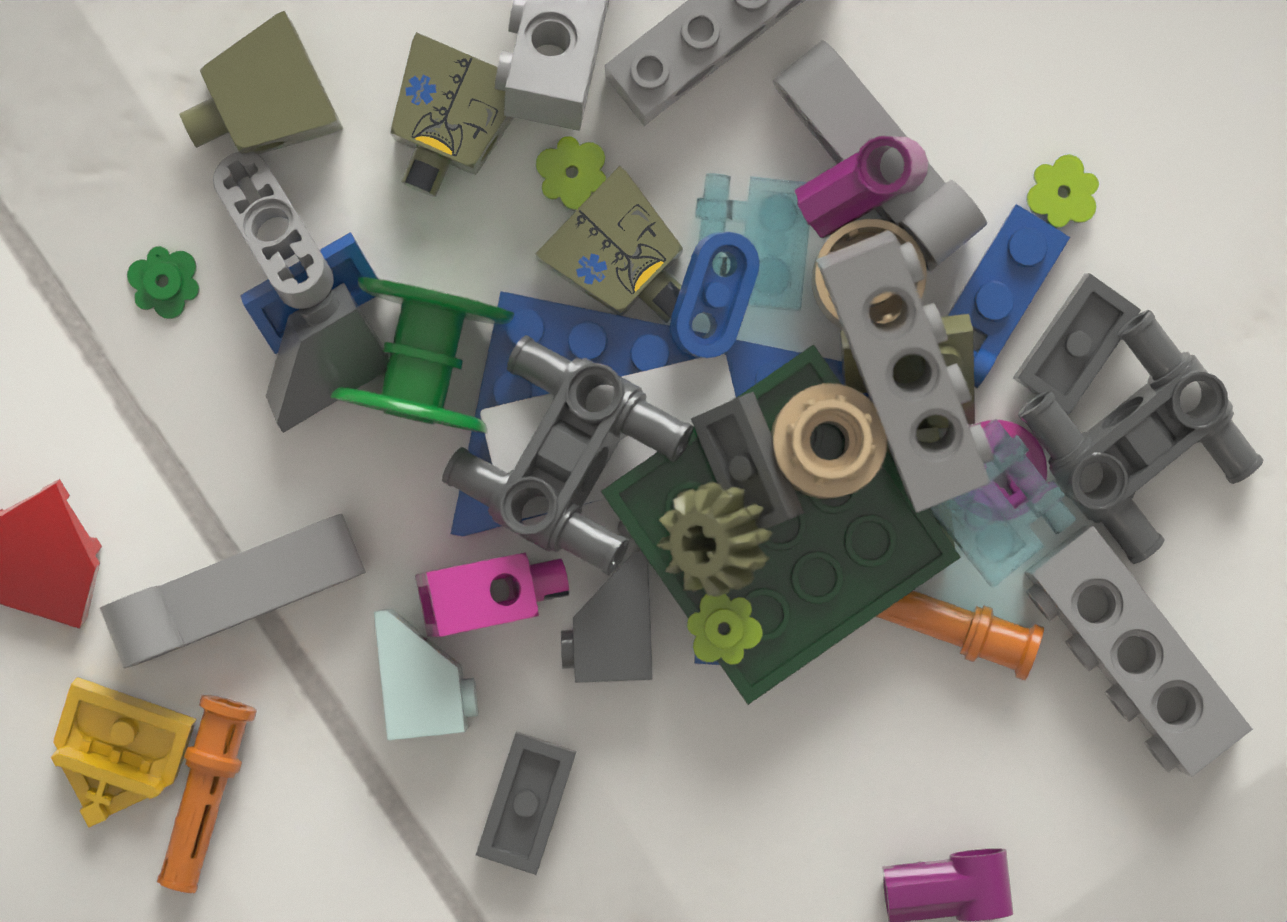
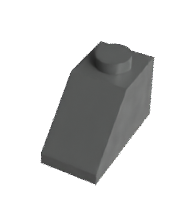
M344 283L332 289L319 304L310 308L299 309L288 317L266 392V398L273 416L283 433L338 401L330 398L336 389H358L387 371L389 357L386 352H383L384 347Z
M641 550L634 551L573 617V630H561L562 669H575V683L653 680L648 560Z

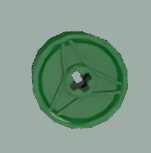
M358 277V284L365 293L402 304L393 343H384L383 352L390 353L381 394L351 388H338L332 393L330 398L384 411V414L431 425L436 423L488 434L487 426L481 419L444 409L453 368L462 369L463 360L456 358L464 320L505 325L513 320L515 314L500 307L444 292L388 280Z

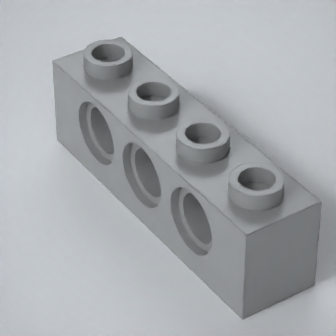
M513 0L508 32L516 33L518 36L514 53L502 51L495 80V89L505 91V116L580 131L609 0ZM542 45H555L564 52L557 56H545L536 49Z
M687 0L605 64V77L645 126L805 0Z
M888 230L816 259L868 396L876 408L885 431L887 444L905 491L915 511H922L990 484L984 464L994 460L993 453L980 423L969 427L961 404L970 401L971 396L958 364L946 367L938 343L948 340V336L935 304L931 303L923 307L914 283L925 279L912 243L908 242L899 245L897 238ZM887 292L900 295L902 298V309L893 321L876 323L869 318L870 305L878 295ZM907 354L923 356L925 358V370L919 379L911 383H900L893 379L894 365L901 357ZM938 414L948 418V429L945 435L938 441L925 443L916 439L917 427L927 416Z
M1094 526L1081 527L1024 572L1033 583V586L1026 590L1029 598L1049 621L1057 615L1073 634V636L1065 641L1071 652L1089 672L1096 666L1099 667L1113 685L1105 691L1106 696L1128 722L1136 716L1152 735L1144 742L1146 747L1167 772L1177 767L1181 773L1193 777L1253 730ZM1096 585L1105 592L1108 599V607L1100 619L1088 622L1080 615L1077 602L1079 595L1085 588ZM1138 636L1146 645L1147 658L1138 670L1126 672L1118 662V648L1126 638ZM1170 687H1178L1186 697V709L1177 720L1165 722L1157 710L1159 696Z

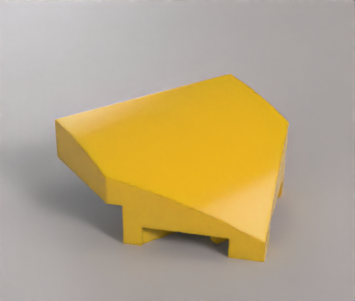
M79 677L70 684L53 740L57 750L51 756L55 767L59 766L63 769L82 805L79 811L88 828L105 821L110 815L146 798L150 800L160 795L165 787L175 782L193 733L196 718Z

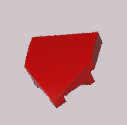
M58 479L43 487L40 492L5 510L3 508L0 509V604L80 629L88 617L100 562L95 555L102 548V545L97 537L93 538L88 535L67 501L70 494L61 480Z

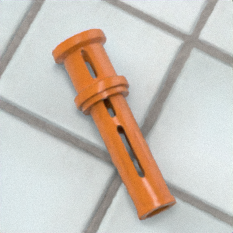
M914 590L876 616L877 618L961 647L959 654L964 655V659L974 662L979 657L1015 670V677L1024 681L1027 679L1033 666L1044 632V627L1038 624L1027 628L994 616L993 608L985 605L982 608L976 606L974 612Z
M202 695L199 706L204 709L194 746L187 747L184 755L186 759L185 764L190 767V771L174 821L161 872L156 881L161 886L184 893L197 892L201 869L214 830L228 778H234L235 774L240 772L242 762L237 756L248 721L255 720L257 710L249 705L212 695Z

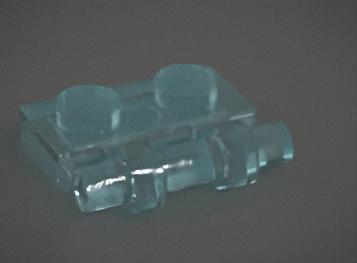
M706 173L703 197L696 200L695 218L701 219L699 242L710 234L725 232L726 222L745 223L744 237L749 239L755 246L760 262L759 273L748 306L800 311L810 225L797 205L798 200L794 190L807 182L750 176L747 201L728 200L731 176ZM723 252L718 253L713 260V269L721 277L727 274L730 269V260L728 257H723Z
M996 418L982 428L994 457L993 461L984 464L990 484L928 508L990 587H995L1045 547L1029 527L1039 517L1042 516L1055 534H1059L1076 520L1061 500L1065 496L1063 491L1054 480L1046 482L1025 455L1029 451L1028 447L1017 434L1011 437ZM1004 471L1008 473L1027 497L1016 509H1014L992 481Z

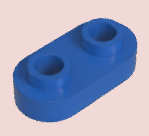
M735 232L710 234L696 245L692 253L670 321V330L674 342L688 355L701 358L718 357L727 352L737 339L760 267L759 256L755 246L743 235ZM720 252L725 253L730 260V269L722 277L717 275L713 269V260ZM700 313L705 314L710 321V329L703 337H698L692 329L693 320Z

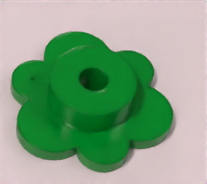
M153 247L147 254V260L141 259L133 262L127 271L129 284L138 290L134 297L136 305L143 310L154 308L156 313L165 319H174L180 316L185 308V300L195 299L200 291L198 282L192 279L197 270L196 261L192 255L185 251H176L170 254L164 247ZM162 276H167L168 284L160 287L159 279Z

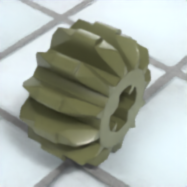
M708 483L700 486L697 491L689 490L679 494L674 499L675 509L666 512L659 519L670 532V536L661 538L656 546L666 551H671L673 560L670 561L665 572L676 574L684 571V590L697 591L704 588L708 596L712 595L714 597L728 593L731 588L738 590L751 584L752 580L755 579L753 571L764 567L765 563L769 560L758 544L768 541L773 533L763 528H757L755 522L764 507L752 505L744 508V489L733 487L723 490L721 484Z

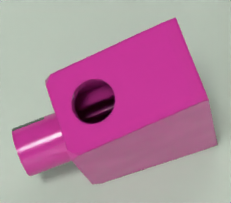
M526 552L415 575L427 637H442L539 616L537 602L569 596V583L563 560L559 558L529 565ZM503 578L508 584L509 595L507 600L495 602L490 594V585L493 580Z

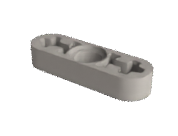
M236 152L227 156L219 163L214 172V188L281 300L290 307L305 309L319 304L331 291L333 285L332 270L269 166L259 154L254 152L244 154ZM249 176L261 196L260 199L252 204L249 203L237 183ZM274 217L288 219L287 230L278 239L267 242L257 239L259 228L267 220ZM294 254L309 276L305 282L300 284L294 279L292 272L284 261Z

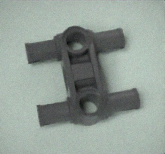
M1150 310L1141 312L1133 317L1117 333L1119 338L1125 341L1149 373L1148 383L1090 430L1081 433L1056 401L1054 394L1050 390L1034 397L1018 413L1019 418L1028 425L1051 457L1048 460L1049 469L1056 478L1061 492L1074 501L1088 520H1092L1094 523L1102 522L1133 564L1140 563L1149 558L1160 549L1165 541L1163 536L1154 529L1132 500L1135 492L1195 443L1201 442L1225 473L1226 479L1232 484L1248 478L1259 469L1264 461L1231 420L1234 415L1233 405L1228 400V392L1223 382L1215 375L1209 374L1195 355H1190L1189 352L1181 353ZM1196 381L1201 388L1200 402L1194 410L1184 413L1180 406L1182 390L1188 384ZM1100 462L1103 469L1101 483L1093 491L1083 493L1080 487L1082 471L1091 463Z
M525 335L513 349L507 363V371L513 375L517 374L554 395L552 404L514 470L507 473L471 454L468 449L460 447L449 460L442 476V482L457 488L488 506V512L492 516L493 521L518 534L526 541L534 543L548 552H558L563 548L580 559L598 567L603 573L611 575L621 563L627 551L629 539L613 533L604 526L582 515L583 504L621 439L629 436L675 462L686 449L692 437L694 426L688 422L684 423L646 402L647 397L641 387L622 378L609 366L595 363L587 358H576L571 361ZM600 385L614 387L613 400L606 409L600 412L586 410V399L594 388ZM534 497H547L549 501L547 516L536 525H524L522 511L525 504Z

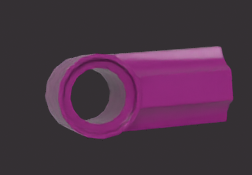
M878 136L869 139L860 148L859 152L795 189L798 200L797 205L807 223L817 232L819 237L827 238L844 225L854 222L899 194H906L917 189L927 175L928 159L925 150L920 144L908 137ZM892 147L898 150L904 161V170L900 178L894 183L888 182L880 170V161L883 154Z
M1006 849L968 850L950 854L947 860L882 867L884 897L889 922H908L954 916L959 921H984L1013 915Z

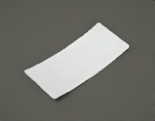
M725 354L714 358L693 359L622 376V378L642 388L643 393L647 397L646 402L693 425L691 418L736 398ZM600 385L594 388L586 399V410L600 412L606 409L613 400L614 387ZM551 393L481 410V419L488 429V434H485L492 465L507 473L514 470L552 404L554 395ZM629 436L621 439L585 503L605 499L600 492L657 451ZM538 496L530 499L523 508L522 519L548 513L549 501L547 497Z

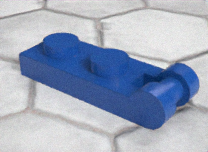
M1017 204L1011 209L947 316L969 314L973 330L985 337L978 350H974V387L976 389L979 388L988 375L1002 348L1070 239V236Z

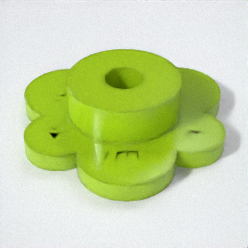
M565 136L557 143V149L543 150L536 159V169L539 175L545 179L542 183V192L545 197L553 200L561 198L562 203L567 208L577 210L592 195L591 192L594 193L607 179L606 175L601 171L605 163L603 149L593 142H586L579 146L578 141L574 137ZM569 168L578 170V175L575 178H569L566 175Z
M1070 154L1063 155L1054 162L1053 166L1042 164L1035 169L1033 178L1036 185L1029 190L1026 198L1027 205L1032 212L1038 215L1047 214L1048 223L1055 228L1064 227L1070 220L1076 223H1083L1094 216L1096 201L1092 195L1098 190L1099 181L1094 174L1084 173V165L1078 157ZM1062 187L1067 190L1068 195L1066 198L1058 195L1059 188Z
M706 594L702 598L700 613L692 614L687 621L689 632L696 636L693 642V651L701 661L715 662L722 657L728 664H737L744 657V649L752 648L760 642L762 627L756 619L749 617L752 607L747 599L738 597L730 601L726 594L715 597ZM723 622L728 623L730 626V631L726 635H721L718 632V626Z

